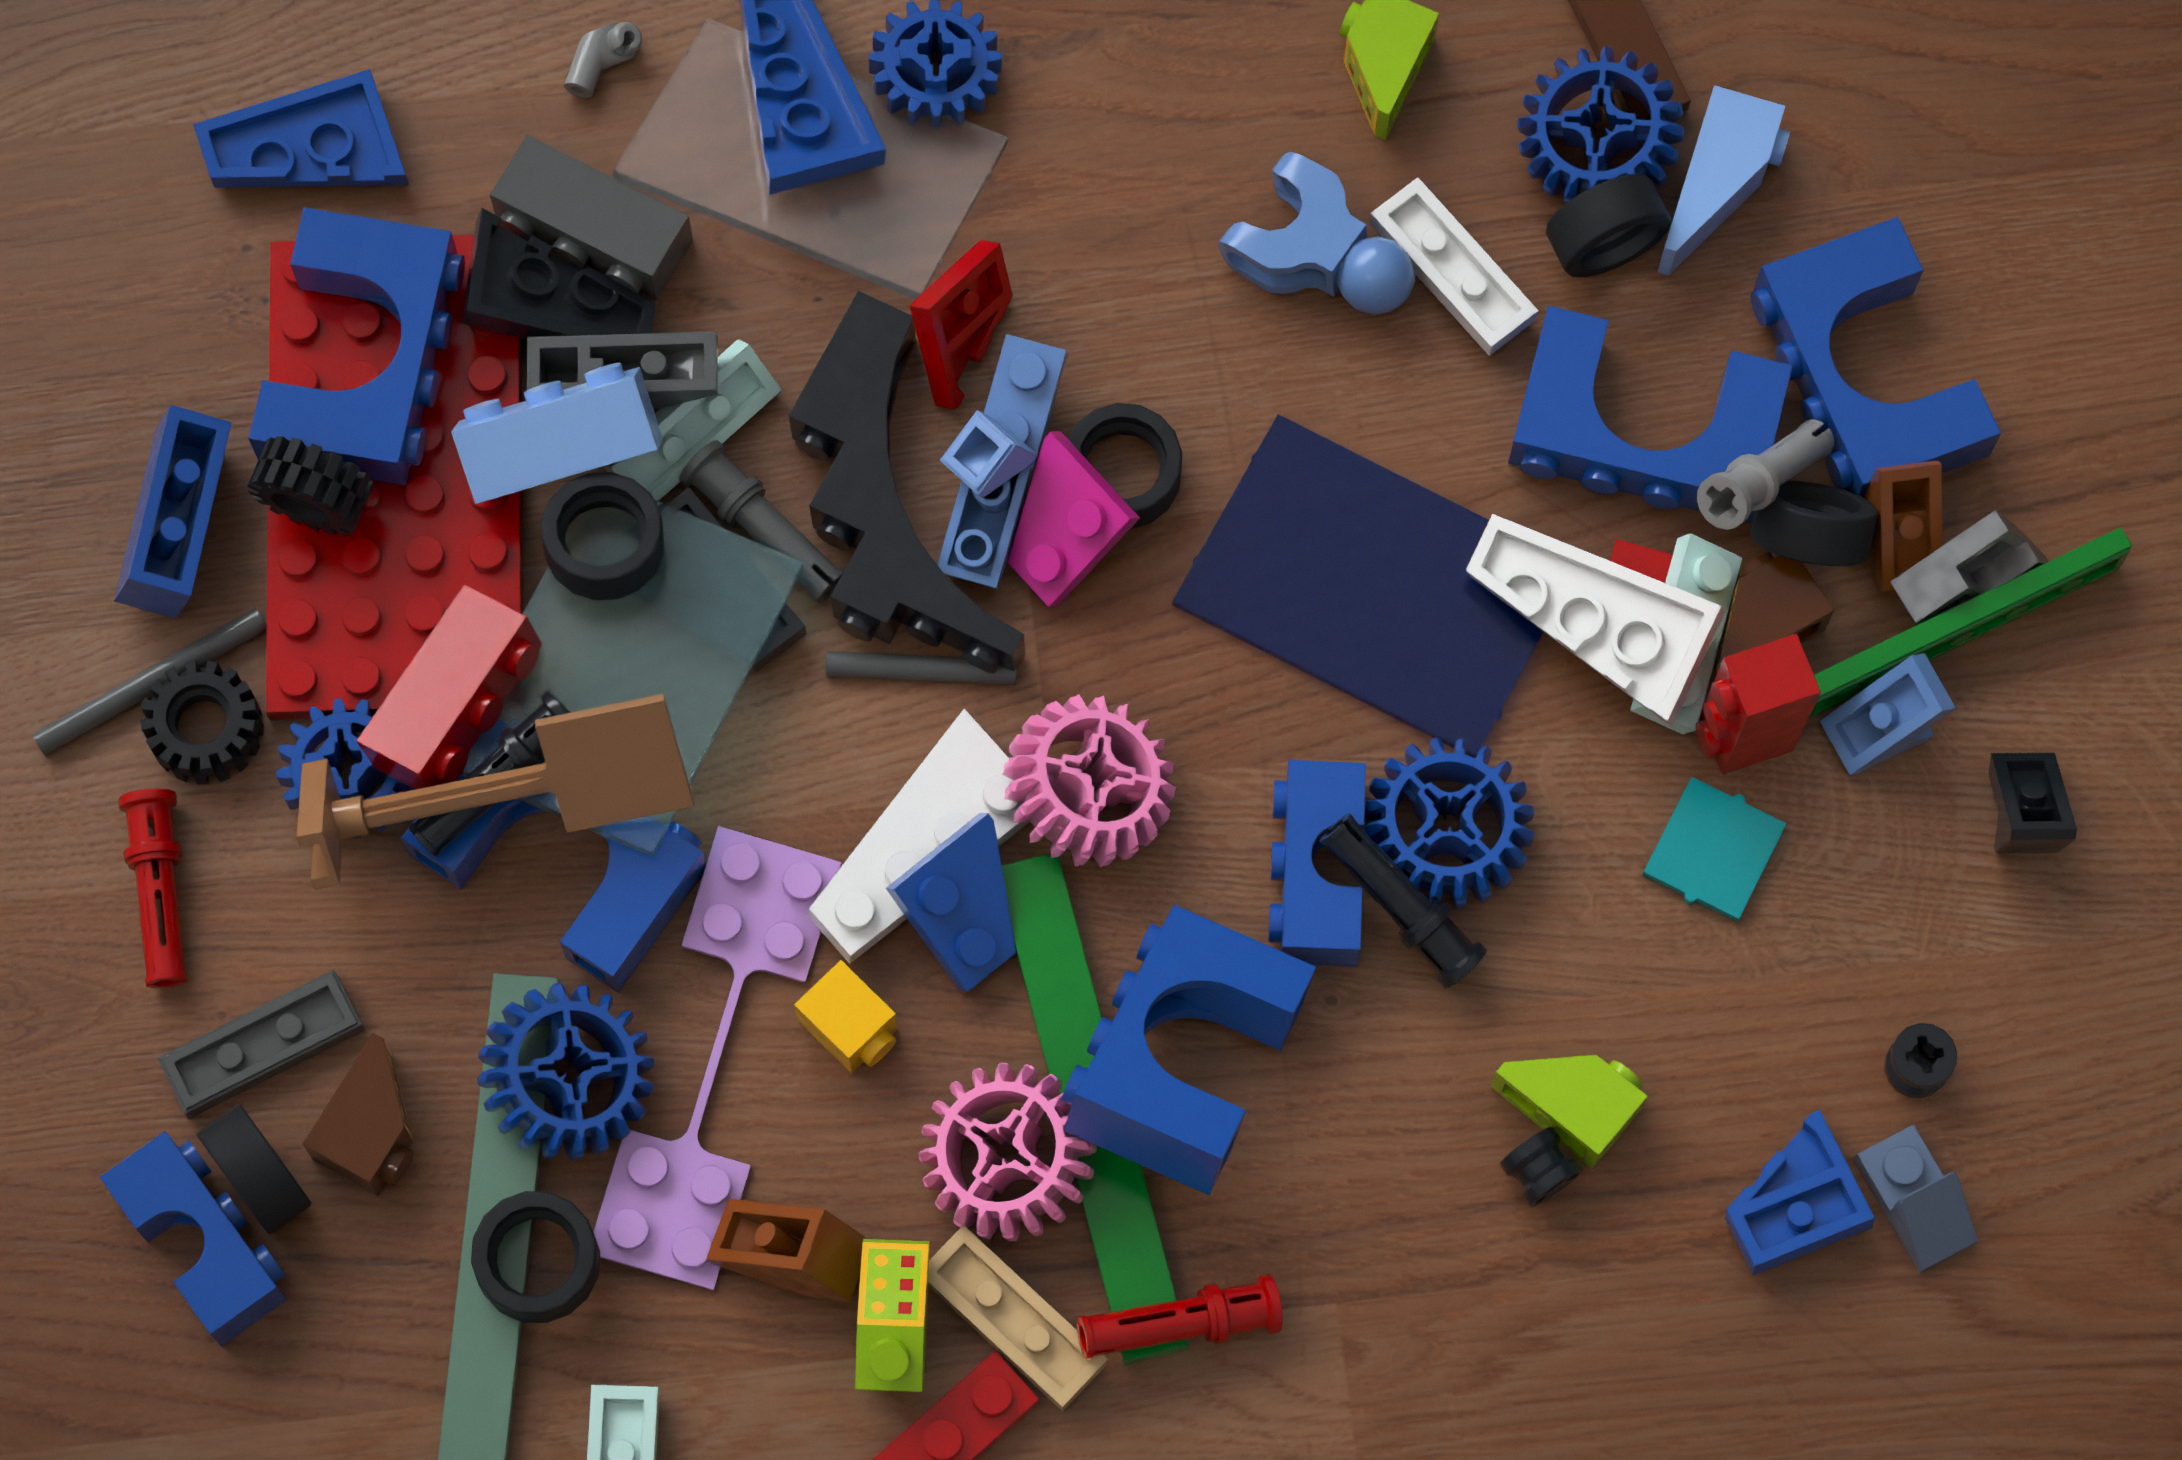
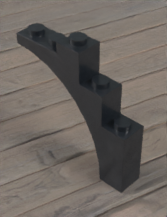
M858 291L789 414L792 438L796 440V445L803 452L821 461H829L830 457L835 458L809 505L813 528L817 529L816 533L823 541L835 548L849 551L852 546L857 548L830 596L833 616L838 619L837 624L842 630L863 641H871L873 637H876L890 644L899 626L903 623L907 625L906 631L915 639L934 647H938L943 642L963 652L962 657L969 664L987 673H996L1000 665L1014 672L1016 666L1017 669L1019 668L1025 656L1024 634L981 609L943 574L918 540L899 500L890 464V423L898 382L916 343L915 326L912 315Z

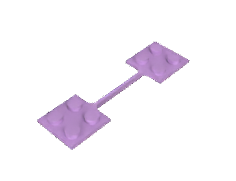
M718 826L681 947L726 961L733 970L734 980L687 1132L677 1140L668 1141L630 1130V1134L621 1141L594 1228V1235L600 1249V1258L714 1291L720 1266L714 1265L706 1258L728 1199L741 1200L751 1165L705 1151L698 1141L699 1127L744 980L752 973L767 972L806 983L821 933L819 928L808 917L809 908L840 869V861Z

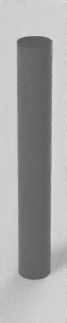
M827 651L826 676L1016 685L1017 666L1013 672L1000 665L996 673L992 674L969 664L962 657Z

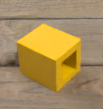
M842 960L794 1004L797 1021L851 1074L864 1062L869 1067L878 1063L897 1041L893 1036L898 1030L896 1013Z

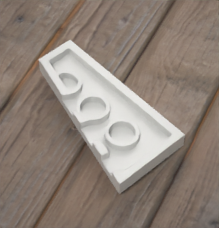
M1492 514L1466 568L1471 578L1670 727L1673 726L1725 614L1721 605Z
M965 709L959 714L809 908L808 917L849 964L907 919L886 890V887L979 813H989L995 824L998 847L1030 822L1013 823L1014 813L1022 803L1004 799L1005 789L1013 782V780L1003 775L1004 765L1009 758Z

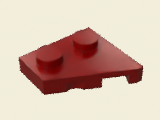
M979 240L909 305L935 406L956 410L961 405L965 394L958 388L957 382L968 360L981 363L991 342L993 329L1002 320L1013 297L1000 243Z

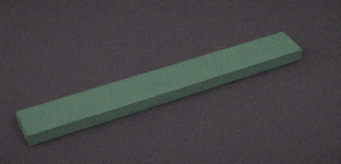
M493 973L487 1029L494 1021L506 1023L502 1010L510 1002L524 1007L523 996L531 989H537L547 1000L548 989L553 984L560 983L559 979ZM549 1025L533 1029L525 1035L518 1054V1065H528L533 1059L545 1057V1042L551 1037ZM486 1034L485 1045H496ZM483 1063L482 1072L494 1069V1067ZM480 1086L438 1460H508L523 1322L499 1312L482 1293L471 1264L472 1240L483 1216L502 1199L525 1191L538 1190L543 1139L538 1138L528 1150H523L518 1146L519 1139L524 1133L522 1128L516 1125L506 1134L499 1132L498 1125L508 1115L503 1107L494 1112H487L484 1107V1102L497 1093L496 1088ZM526 1091L530 1099L546 1112L548 1097L539 1091ZM534 1219L519 1223L507 1232L498 1247L497 1266L501 1278L510 1288L525 1295Z

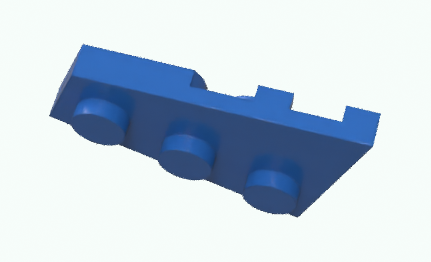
M370 69L193 124L214 188L409 185Z

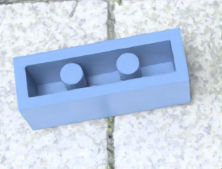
M613 363L585 373L584 376L587 383L563 390L560 381H553L525 391L526 401L502 408L500 399H493L464 409L465 419L458 421L451 433L475 504L658 450L663 437L640 367L623 372L621 363Z

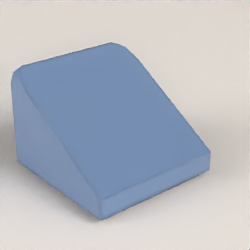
M977 410L941 457L940 461L978 496L984 498L1028 467L1038 455L1000 421Z

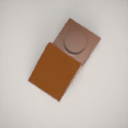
M1938 460L1876 468L1863 497L1871 502L1878 511L1874 530L1875 584L1882 592L1894 591L1895 589L1890 581L1943 546L1942 464Z

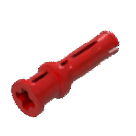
M161 788L132 791L120 796L118 803L120 811L125 812L127 817L129 847L123 852L124 861L128 864L129 869L134 870L136 873L139 920L146 967L145 983L146 987L149 988L175 987L187 982V974L184 969L181 918L174 868L180 863V859L183 856L181 844L175 842L172 808L177 805V794L175 791ZM148 818L152 820L154 837L149 835ZM153 871L158 872V880L153 878ZM156 899H159L161 902L165 945L160 944Z
M1264 1274L1259 1275L1256 1283L1224 1289H1220L1217 1284L1205 1285L1203 1289L1198 1290L1197 1297L1144 1305L1092 1316H1078L1077 1333L1084 1358L1091 1359L1098 1355L1152 1347L1203 1336L1208 1342L1220 1344L1225 1343L1229 1335L1259 1329H1265L1268 1334L1280 1333L1283 1315L1275 1280L1272 1275Z

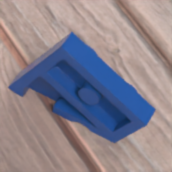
M979 813L886 887L888 893L959 991H970L1016 953L994 820L989 813Z
M1818 1110L1811 1113L1805 1119L1802 1129L1783 1151L1780 1152L1778 1150L1762 1168L1761 1176L1754 1184L1746 1187L1726 1209L1725 1220L1754 1276L1873 1228L1875 1217L1821 1111Z

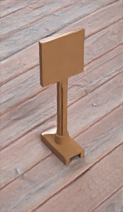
M659 694L535 720L536 732L545 759L543 764L367 800L362 795L346 799L340 798L328 758L303 763L296 837L300 848L313 845L311 882L314 890L340 885L343 839L370 834L371 828L547 792H552L556 796L567 833L694 807L693 795L665 695Z

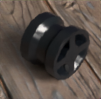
M1926 1023L1908 1026L1898 1034L1885 1057L1884 1071L1888 1082L1897 1092L1907 1097L1924 1098L1934 1095L1951 1076L1957 1064V1049L1953 1039L1944 1029ZM1920 1046H1922L1923 1051L1927 1052L1930 1056H1935V1058H1928L1925 1054L1921 1053Z
M1548 1127L1535 1134L1515 1148L1500 1162V1166L1506 1175L1517 1177L1524 1187L1522 1197L1530 1208L1551 1198L1583 1172L1579 1162L1575 1158L1566 1157L1560 1149V1136L1553 1127Z

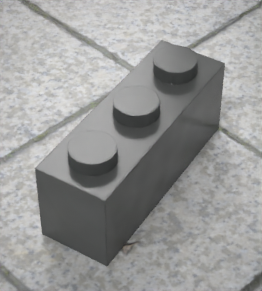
M526 135L490 193L494 213L502 218L499 223L501 227L527 241L533 235L551 245L552 253L578 269H582L587 265L637 294L641 292L655 300L659 298L693 241L689 215L529 135Z

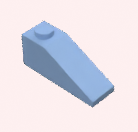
M1714 85L1663 250L1658 273L1670 275L1762 184L1768 164L1780 167L1791 132L1779 128L1785 110L1784 105Z

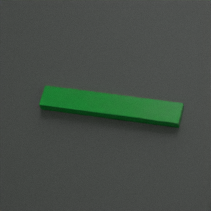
M2122 527L1815 674L1814 676L1821 693L1809 719L1850 700L1911 655L1925 653L1928 660L1931 661L2119 570L2130 552L2131 542Z

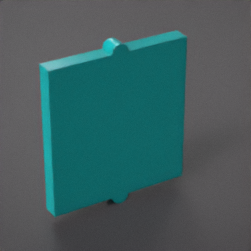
M1691 777L1642 876L1683 895V900L1687 905H1693L1697 902L1738 923L1787 823L1746 804L1745 797L1742 794H1736L1732 797Z

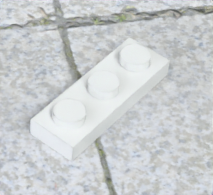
M1418 177L1371 212L1369 223L1382 237L1396 241L1408 253L1415 267V274L1489 356L1536 321L1539 310Z

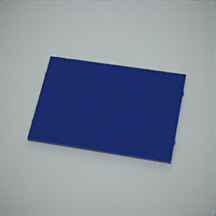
M1279 414L1259 449L1252 455L1251 463L1199 555L1193 559V565L1172 601V605L1433 738H1440L1442 743L1452 748L1455 747L1457 739L1464 738L1468 745L1466 755L1476 758L1478 751L1482 748L1496 720L1501 718L1502 709L1544 633L1471 578L1466 571L1489 522L1488 519Z

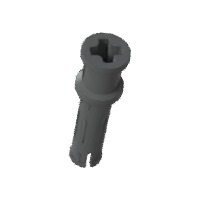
M715 440L703 447L684 467L679 480L687 488L695 486L718 508L717 517L724 524L729 523L731 526L739 524L813 596V599L818 604L827 600L830 597V594L827 592L828 588L830 587L834 591L843 571L839 570L764 498L766 492L763 488L764 484L756 476L748 478L724 455L726 448L723 444Z

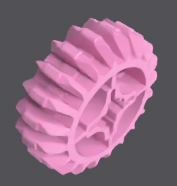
M1079 694L1075 697H1070L1064 706L1055 701L1046 705L1041 711V716L1037 714L1030 716L1022 726V734L1016 735L1010 743L1009 752L1013 757H1010L1005 763L1003 775L1013 780V782L1005 789L1004 799L1022 803L1014 813L1013 823L1030 821L1035 828L1029 835V843L1039 842L1043 837H1046L1052 842L1050 847L1051 858L1060 857L1066 849L1071 850L1075 867L1084 865L1091 855L1100 868L1109 865L1116 858V855L1124 861L1125 859L1132 858L1139 850V846H1148L1157 836V827H1162L1168 820L1171 810L1165 804H1168L1174 798L1177 787L1165 780L1173 773L1175 763L1157 758L1164 749L1165 739L1149 741L1144 735L1149 728V719L1138 721L1135 725L1127 720L1129 715L1128 704L1120 705L1111 713L1108 712L1104 695L1094 698L1088 707ZM1066 741H1081V748L1075 755L1064 754L1060 759L1047 757L1049 747ZM1119 802L1131 804L1127 817L1109 822L1098 821V814L1105 806L1115 807Z
M999 1063L995 1071V1081L991 1082V1079L983 1069H974L972 1071V1080L975 1088L969 1091L958 1081L951 1083V1093L958 1099L951 1108L942 1101L937 1100L933 1102L932 1109L943 1118L941 1126L925 1124L922 1127V1134L928 1139L937 1142L936 1147L925 1148L918 1153L919 1160L925 1165L939 1166L923 1178L924 1185L930 1190H942L935 1201V1205L944 1213L956 1209L953 1220L954 1224L960 1228L964 1226L969 1228L976 1222L977 1234L984 1239H991L1000 1224L1003 1237L1010 1242L1017 1241L1020 1234L1021 1221L1024 1222L1031 1234L1034 1236L1042 1235L1044 1232V1225L1040 1217L1042 1214L1047 1213L1057 1223L1065 1221L1066 1215L1064 1210L1057 1205L1060 1200L1066 1196L1070 1201L1077 1204L1082 1201L1083 1194L1071 1184L1075 1177L1083 1180L1092 1179L1094 1170L1087 1164L1078 1161V1157L1089 1156L1095 1153L1097 1145L1064 1131L1071 1105L1062 1101L1063 1093L1059 1095L1062 1082L1053 1074H1049L1039 1082L1038 1070L1032 1065L1026 1064L1020 1070L1015 1080L1012 1067L1008 1063ZM1008 1103H1025L1020 1111L1013 1109L1011 1114L998 1124H986L978 1120L985 1112L997 1106ZM1046 1114L1053 1125L1056 1139L1055 1156L1051 1168L1040 1161L1036 1153V1144L1043 1132L1039 1125ZM965 1136L976 1144L979 1151V1160L972 1172L976 1179L970 1188L965 1183L960 1163L961 1148ZM989 1137L999 1144L1005 1141L1019 1150L1018 1154L1027 1160L1030 1166H1024L1015 1159L1010 1163L1006 1159H1002L997 1154V1150L985 1139ZM1028 1179L1038 1184L1034 1190L1018 1199L1005 1202L990 1201L995 1192L1002 1195L1004 1190L1016 1180Z

